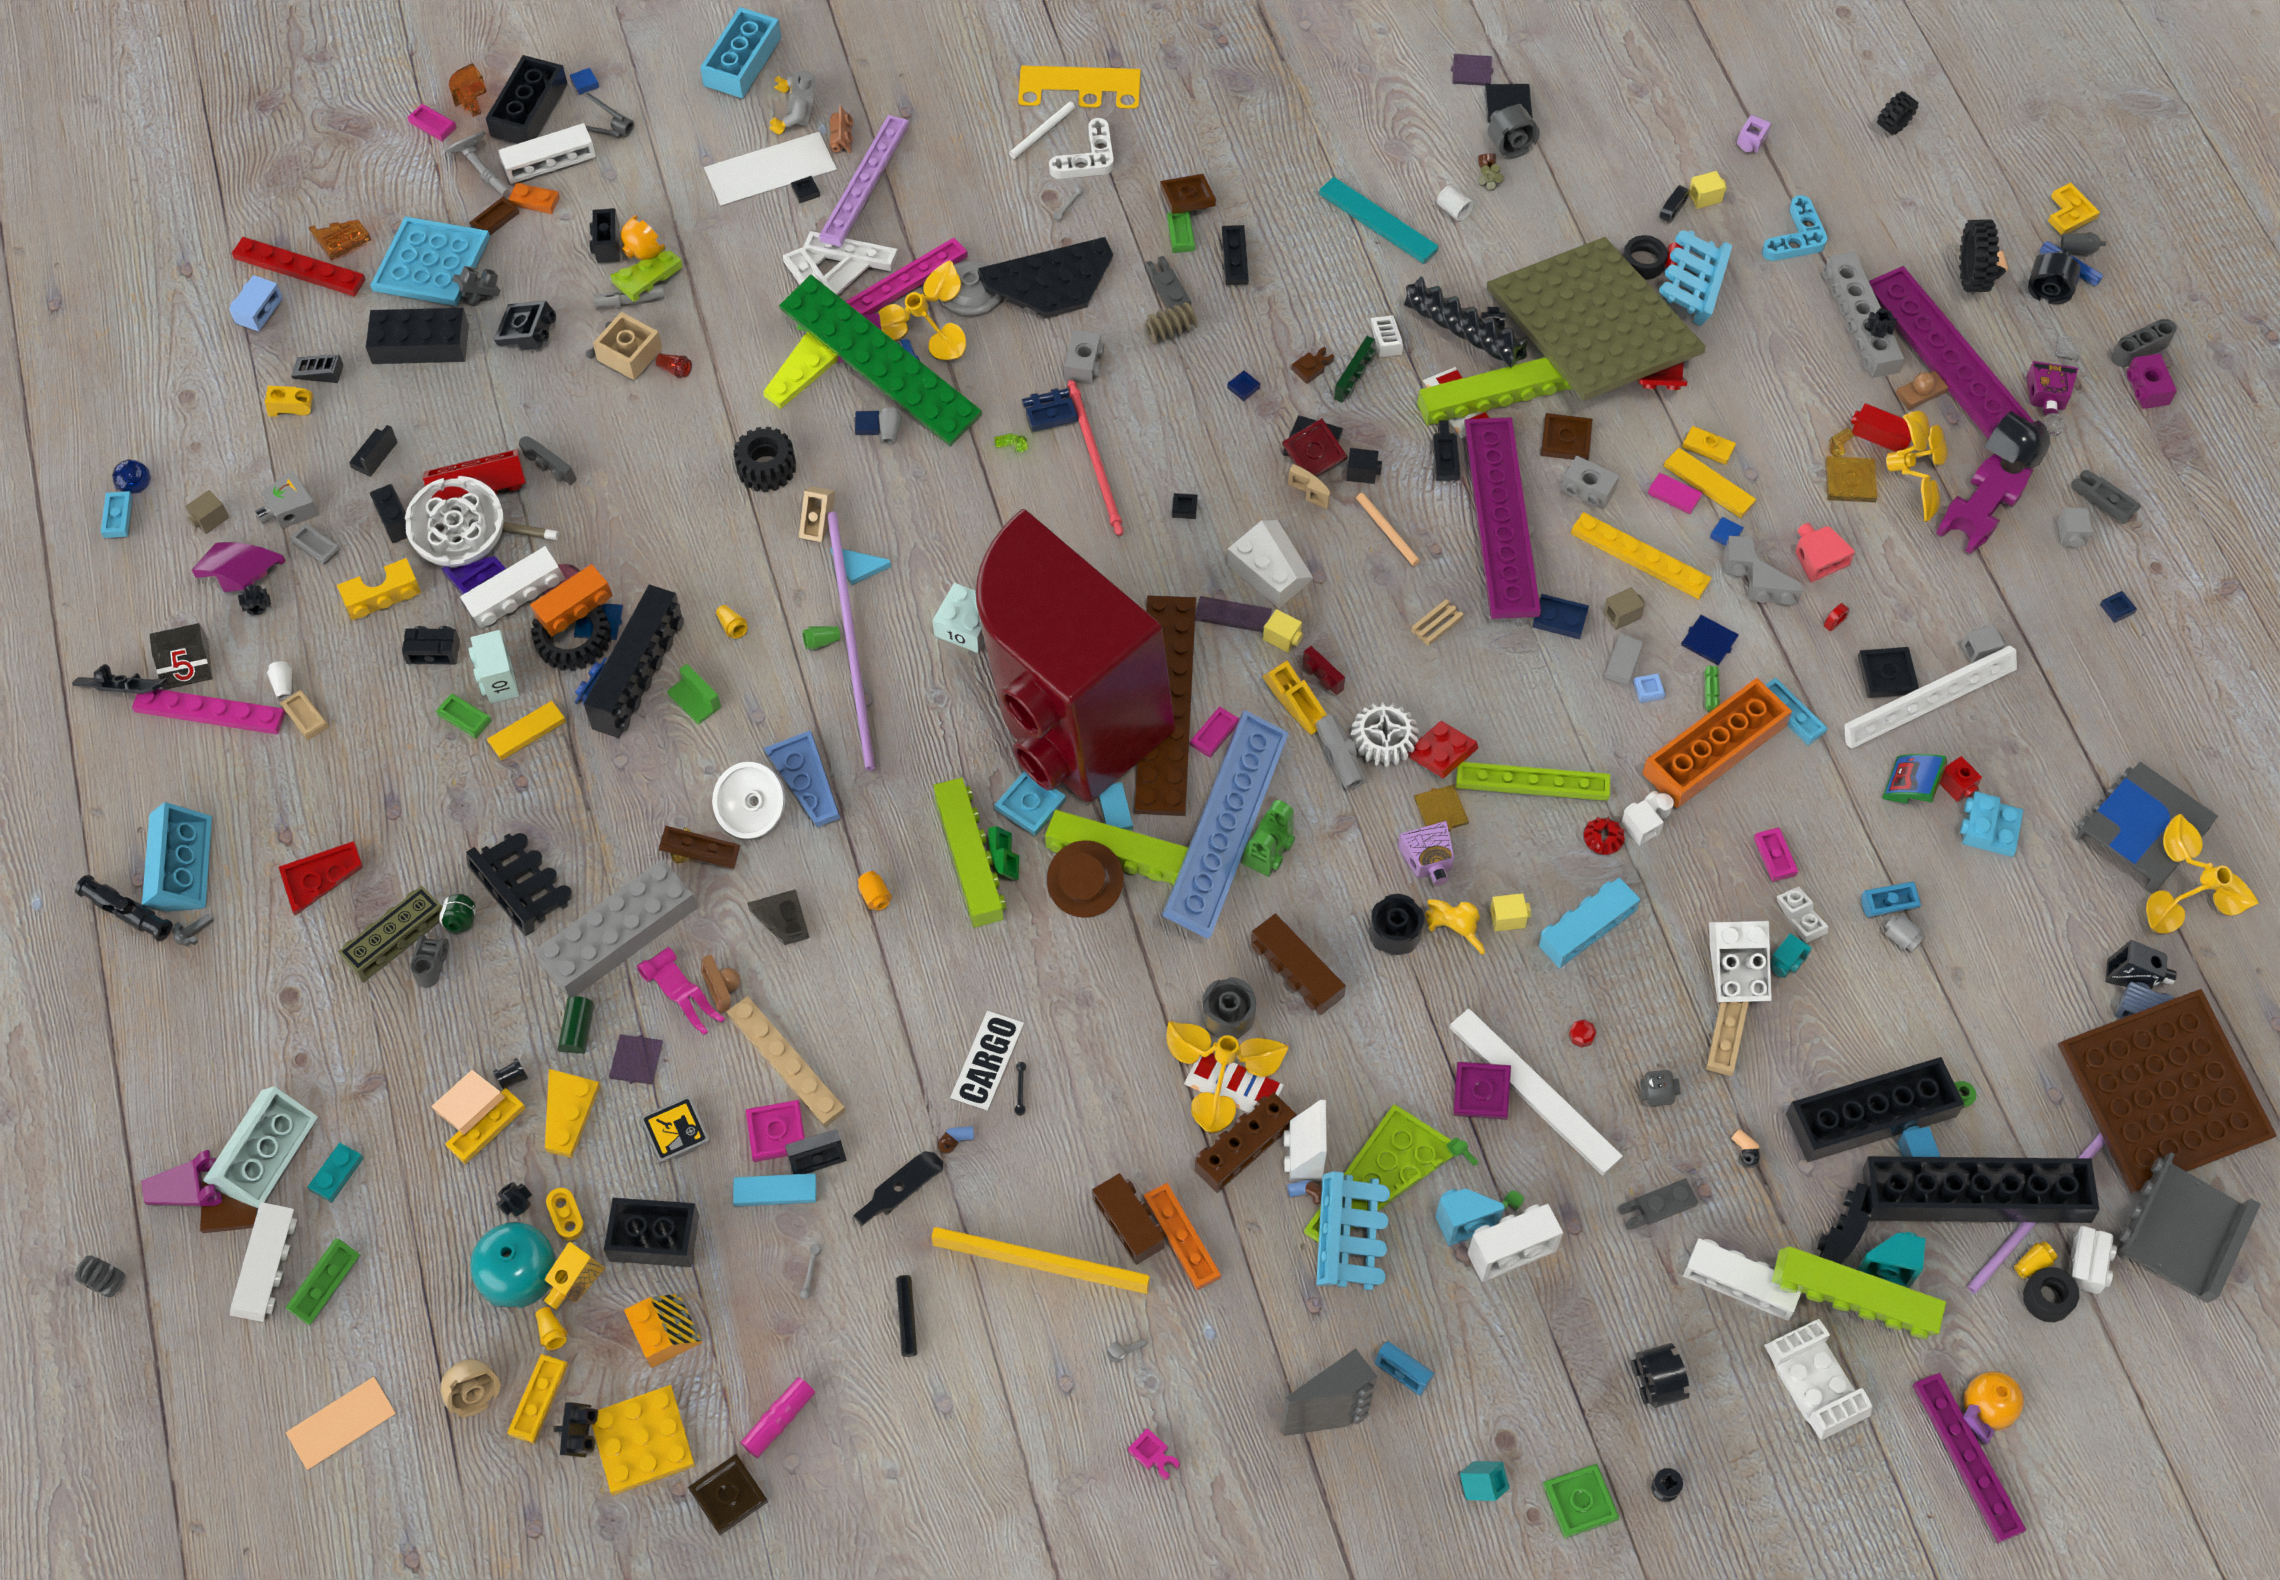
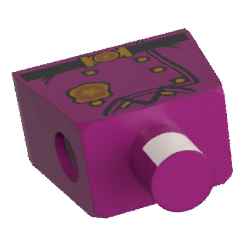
M2033 361L2026 375L2030 403L2036 407H2043V414L2048 417L2057 415L2058 410H2064L2072 394L2078 367Z

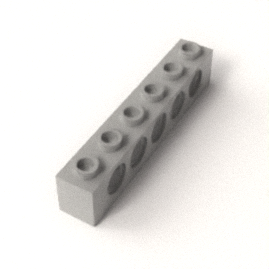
M1856 252L1829 256L1827 264L1823 269L1824 277L1831 285L1833 297L1837 298L1840 313L1846 318L1848 330L1855 338L1856 348L1864 358L1865 368L1869 369L1872 378L1899 373L1904 357L1894 335L1887 333L1884 338L1872 336L1870 329L1866 328L1870 312L1876 313L1881 307Z

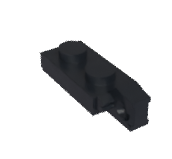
M1448 420L1439 421L1438 433L1433 434L1432 440L1436 481L1460 480L1457 435L1449 432Z

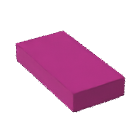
M421 104L407 117L409 123L440 141L446 139L457 128L455 122L424 104Z
M1660 472L1648 490L1649 495L1689 514L1692 513L1702 496V492Z
M1219 706L1190 740V746L1211 758L1236 728L1239 718Z

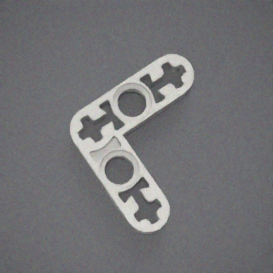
M1095 118L1089 122L1088 131L1091 153L1055 156L1049 161V173L1052 177L1063 179L1105 175L1113 170V153L1109 126L1106 120ZM1096 128H1100L1101 135H1097ZM1100 143L1106 145L1103 149H1098L1095 146ZM1080 162L1087 164L1084 168H1078L1075 165Z

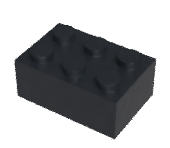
M613 1198L604 1245V1252L610 1262L692 1267L699 1222V1212L696 1204Z

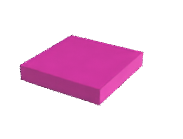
M799 1100L745 1109L753 1162L788 1156L785 1148L787 1144L805 1139Z

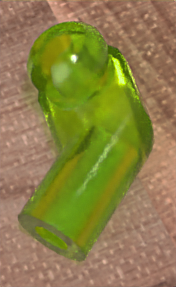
M1009 433L994 437L996 448L1015 444L1017 452L1028 449L1026 443L1028 440L1025 436Z

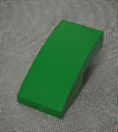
M998 826L988 828L990 853L998 873L1014 881L1019 880V855L1011 852L1012 833Z

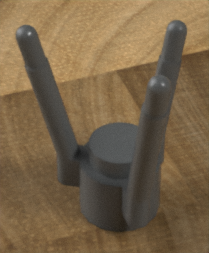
M585 93V96L591 99V101L614 116L611 120L613 131L586 126L587 131L612 135L618 139L621 135L627 137L631 134L634 128L633 120L617 113L590 93Z

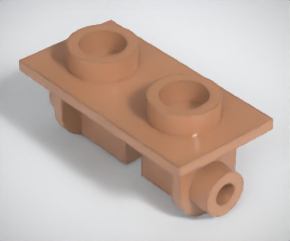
M841 105L839 106V113H833L830 117V132L832 133L830 134V148L833 152H839L845 148L851 153V143L853 142L851 126H853V119Z

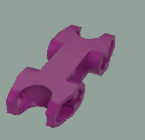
M1994 453L1981 464L1971 479L1970 483L1978 487L1976 492L1968 501L1956 496L1949 505L1936 534L1942 537L1951 530L1958 529L1964 531L1970 539L1965 551L1970 554L1987 542L2000 522L1992 514L2002 502L2010 507H2014L2021 498L2027 482L2034 471L2033 469L2026 467L2020 473H2008L2001 467L2002 457Z

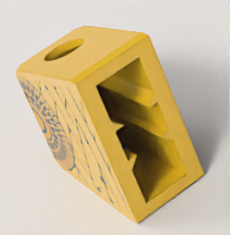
M569 1242L545 1277V1281L553 1287L543 1301L555 1310L558 1309L566 1297L577 1302L603 1272L605 1267Z

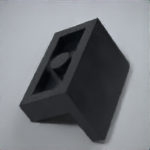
M386 425L382 431L376 428L350 460V467L371 477L398 443L392 427Z

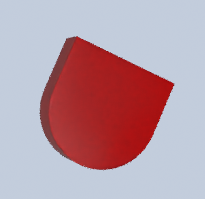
M1843 603L1837 605L1828 615L1824 627L1829 631L1834 630L1847 619L1849 608Z

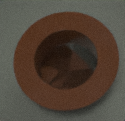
M1083 840L1065 846L1054 856L1047 872V887L1052 900L1062 911L1075 917L1088 918L1106 912L1115 904L1123 888L1124 876L1119 859L1112 850L1095 841Z

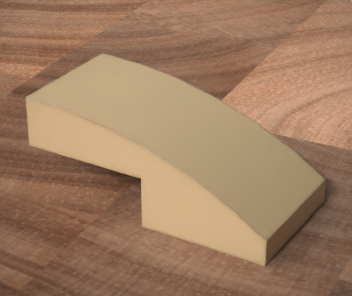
M1293 464L1289 470L1288 485L1305 491L1306 501L1328 509L1330 503L1329 489L1316 476Z

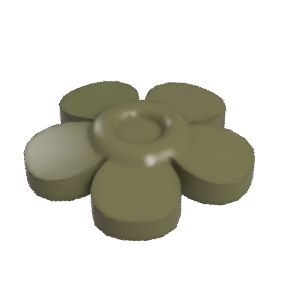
M1493 164L1491 169L1487 165L1481 168L1483 175L1478 178L1479 184L1482 186L1486 185L1488 190H1494L1496 183L1500 184L1504 180V176L1499 173L1501 170L1500 166Z

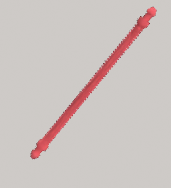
M1069 380L1067 385L1068 389H1070L1069 396L1074 404L1105 500L1110 524L1115 528V534L1122 536L1124 531L1121 526L1122 519L1117 511L1081 400V392L1077 388L1076 382Z

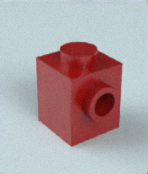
M1960 756L1945 767L1939 784L1959 802L1965 797H1972L1975 791H1979L1978 785L1982 776Z

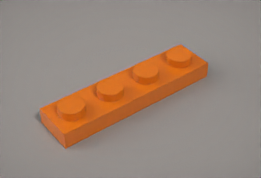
M1168 1183L1144 1194L1143 1199L1156 1222L1163 1228L1168 1243L1196 1291L1221 1278L1219 1270Z

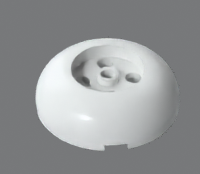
M458 476L457 479L449 480L442 478L428 484L414 496L405 515L406 534L417 553L434 564L447 567L465 566L486 556L497 544L504 524L503 510L494 491L483 482L464 476ZM449 486L461 487L469 492L462 496V498H450L447 501L446 499L432 498L438 490L443 491L445 487ZM442 525L445 529L443 532H439L437 527ZM461 538L459 542H454L455 539Z

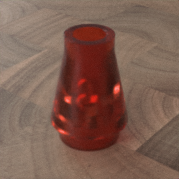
M660 353L656 358V365L663 368L677 378H685L691 372L692 362L684 355Z

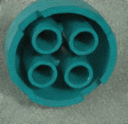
M510 1222L490 1229L479 1239L471 1255L470 1271L475 1286L488 1302L498 1307L518 1306V1308H522L538 1301L550 1289L552 1285L545 1281V1277L557 1261V1257L550 1241L539 1229L525 1223Z

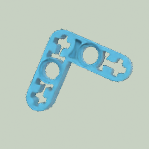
M1798 195L1792 199L1790 205V214L1799 233L1767 239L1762 249V255L1765 259L1777 261L1819 253L1824 250L1827 235L1808 197ZM1810 221L1814 226L1807 227L1802 222ZM1789 243H1798L1800 247L1792 248Z

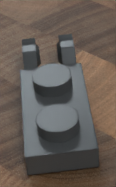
M1164 256L1158 257L1159 266L1163 271L1157 273L1151 260L1145 262L1151 282L1166 308L1173 310L1175 305L1181 306L1183 302H1188L1191 305L1190 298L1173 269H1170L1169 263Z
M529 436L520 438L519 446L523 449V454L530 461H535L542 469H550L552 475L560 482L564 480L569 485H572L577 480L571 466Z
M2083 470L2080 473V479L2077 478L2071 482L2073 490L2079 495H2085L2086 498L2123 524L2141 507L2140 503L2089 470Z
M1685 1178L1619 1206L1618 1210L1620 1214H1627L1637 1209L1640 1210L1641 1215L1627 1221L1626 1226L1630 1230L1645 1224H1653L1696 1207L1698 1200Z

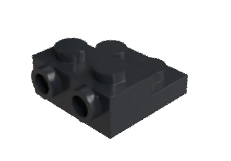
M546 300L508 304L494 341L498 346L518 344L522 350L540 349L543 343L549 339L548 330L551 323L556 321V313Z

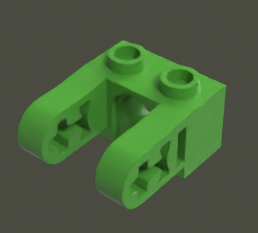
M1280 800L1273 801L1244 849L1242 855L1243 865L1270 877L1274 869H1279L1284 858L1282 855L1285 849L1290 850L1295 841V836H1293L1294 810L1290 805Z

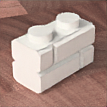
M2080 1226L2074 1233L2068 1273L2075 1279L2079 1289L2100 1294L2105 1287L2110 1286L2113 1271L2109 1270V1263L2114 1260L2117 1246L2112 1244V1234L2096 1231V1229Z

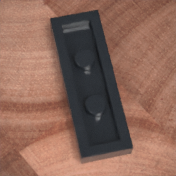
M1244 225L1222 226L1225 284L1248 285Z

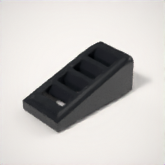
M340 355L297 357L291 377L292 379L338 383L344 364ZM302 365H306L304 371H300Z

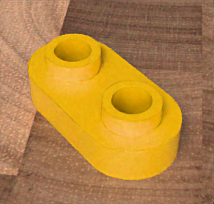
M566 1188L552 1190L546 1198V1205L558 1235L566 1241L578 1239L583 1234L585 1225L572 1193ZM565 1201L566 1205L564 1207H557L559 1202ZM569 1225H575L574 1230H566Z

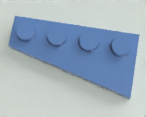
M811 730L764 748L816 827L841 818Z

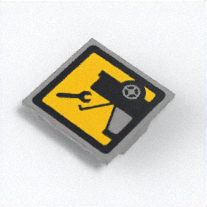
M690 1095L640 1116L659 1163L673 1157L676 1159L694 1152L696 1147L710 1141Z

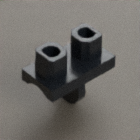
M565 1402L563 1425L554 1426L553 1432L562 1433L560 1455L586 1457V1453L594 1451L595 1439L593 1436H588L589 1425H594L597 1422L598 1410L591 1408L592 1405Z

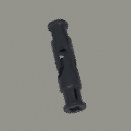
M89 874L84 875L77 882L75 893L78 896H85L91 899L94 905L104 911L113 913L117 918L137 930L152 934L153 938L157 941L166 939L170 934L173 926L170 920L159 918L151 909L131 898L121 896L116 889L107 884L102 885L96 882L93 876Z

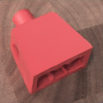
M1805 523L1797 530L1801 538L1795 550L1796 555L1811 583L1850 566L1855 551L1831 527L1826 526L1815 531L1810 523Z

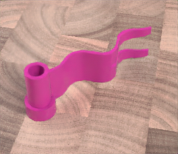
M670 947L665 948L650 960H644L639 963L636 968L641 977L647 983L654 979L664 994L681 1007L690 1023L703 1035L708 1033V1031L696 1015L688 997H692L699 1007L711 1018L716 1019L720 1023L725 1020L722 1015L713 1009L701 989L686 979L674 963L677 957Z

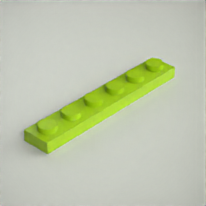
M1462 762L1457 767L1456 788L1608 801L1610 797V774Z

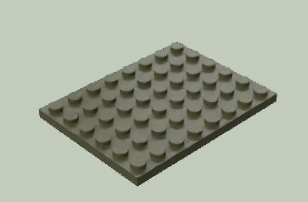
M1606 237L1487 282V290L1583 401L1705 353L1706 346Z

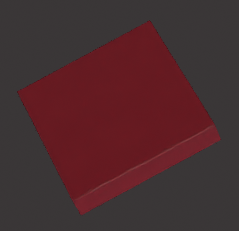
M1323 418L1282 442V446L1294 464L1316 477L1348 458Z

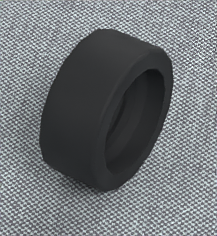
M1641 235L1635 236L1628 241L1624 248L1623 257L1647 280L1653 279L1662 273L1665 268L1668 251L1665 244L1653 236ZM1637 251H1647L1654 254L1658 261L1651 264L1640 263L1632 257V254Z

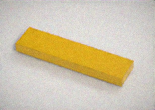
M1680 447L1664 462L1663 467L1740 519L1756 502V498Z

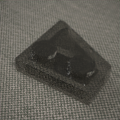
M796 889L747 902L749 911L784 945L810 938Z

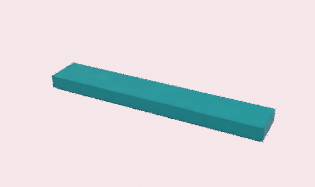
M1334 176L1319 189L1320 196L1421 263L1425 264L1438 252L1439 246Z

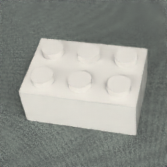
M1536 1204L1527 1208L1524 1214L1516 1217L1509 1215L1501 1219L1499 1224L1495 1226L1485 1225L1475 1230L1467 1254L1483 1283L1555 1253L1561 1241L1563 1231L1549 1204L1541 1207Z

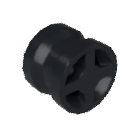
M1664 1468L1655 1475L1651 1484V1491L1654 1497L1664 1503L1674 1501L1683 1488V1478L1674 1469Z

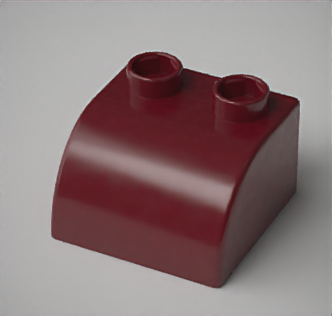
M1021 509L1004 525L988 547L979 568L975 592L976 606L1001 714L1007 728L1017 740L1013 745L1015 757L1035 783L1048 791L1054 790L1061 783H1064L1083 801L1092 802L1175 731L1162 626L1026 509Z

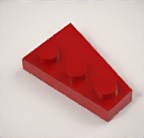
M354 841L278 867L293 914L296 916L363 868Z

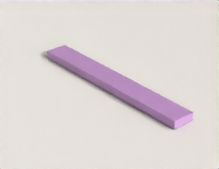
M891 115L887 116L819 235L821 242L839 247L842 246L907 131L909 120Z

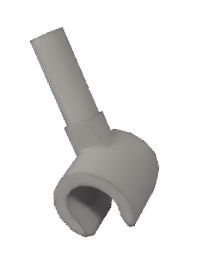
M1145 1339L1122 1347L1116 1341L1107 1348L1106 1354L1113 1362L1119 1363L1128 1353L1146 1346L1147 1343Z

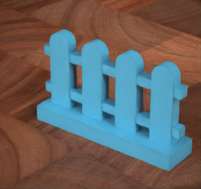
M1682 230L1676 235L1675 240L1683 248H1675L1670 253L1671 260L1677 263V266L1670 265L1665 270V276L1672 283L1665 282L1659 288V292L1663 297L1667 298L1666 302L1670 304L1673 302L1686 308L1687 313L1691 315L1695 313L1693 323L1701 326L1713 313L1732 245L1724 242L1717 248L1714 246V242L1709 241L1707 243L1694 236L1695 232ZM1689 250L1703 257V260L1689 253ZM1684 268L1698 274V276L1685 271ZM1681 285L1684 288L1692 291V294L1679 288L1678 286Z
M1333 1171L1323 1174L1316 1285L1327 1287L1338 1284V1287H1347V1282L1364 1284V1290H1373V1285H1380L1385 1281V1272L1380 1268H1375L1374 1263L1375 1258L1382 1257L1387 1252L1386 1244L1381 1240H1376V1230L1387 1227L1388 1217L1384 1213L1377 1212L1378 1202L1388 1200L1390 1191L1386 1186L1379 1185V1179L1372 1178L1370 1183L1353 1181L1352 1175H1344L1343 1172ZM1352 1199L1369 1201L1368 1211L1351 1209ZM1350 1227L1366 1228L1367 1238L1351 1237ZM1349 1254L1366 1256L1365 1266L1348 1264Z

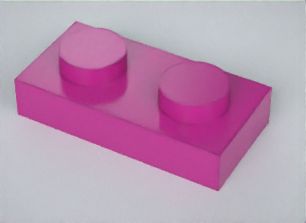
M1780 828L1755 833L1754 841L1772 882L1797 876L1798 869Z

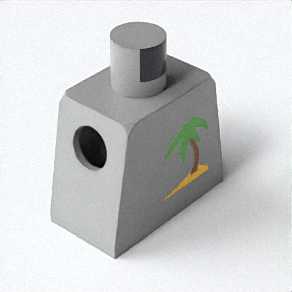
M293 470L262 491L261 494L266 505L255 510L262 524L275 517L281 528L289 527L319 515L312 498Z

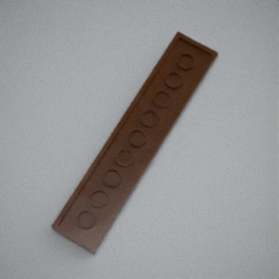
M1147 595L1146 612L1162 626L1175 731L1137 763L1135 814L1186 816L1196 597Z

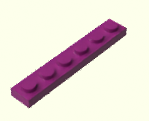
M1940 1372L1915 1382L1912 1387L1997 1543L1999 1544L2024 1533L2026 1528L1969 1424L1963 1418L1964 1415Z

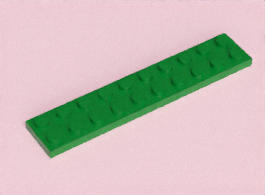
M810 274L779 305L782 312L833 353L841 357L844 362L950 447L982 415L981 409L813 275Z

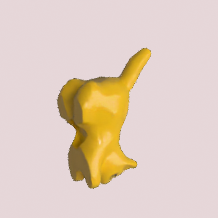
M1427 900L1429 910L1425 912V917L1430 932H1433L1439 926L1449 927L1465 937L1481 955L1485 954L1483 944L1475 937L1477 923L1480 920L1479 911L1472 903L1460 902L1456 907H1452L1449 903L1441 900Z

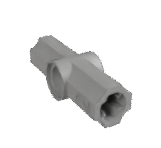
M1336 715L1324 716L1316 722L1315 726L1325 745L1326 759L1330 766L1335 767L1344 789H1356L1365 783L1366 778L1356 759L1355 745L1350 738H1346Z

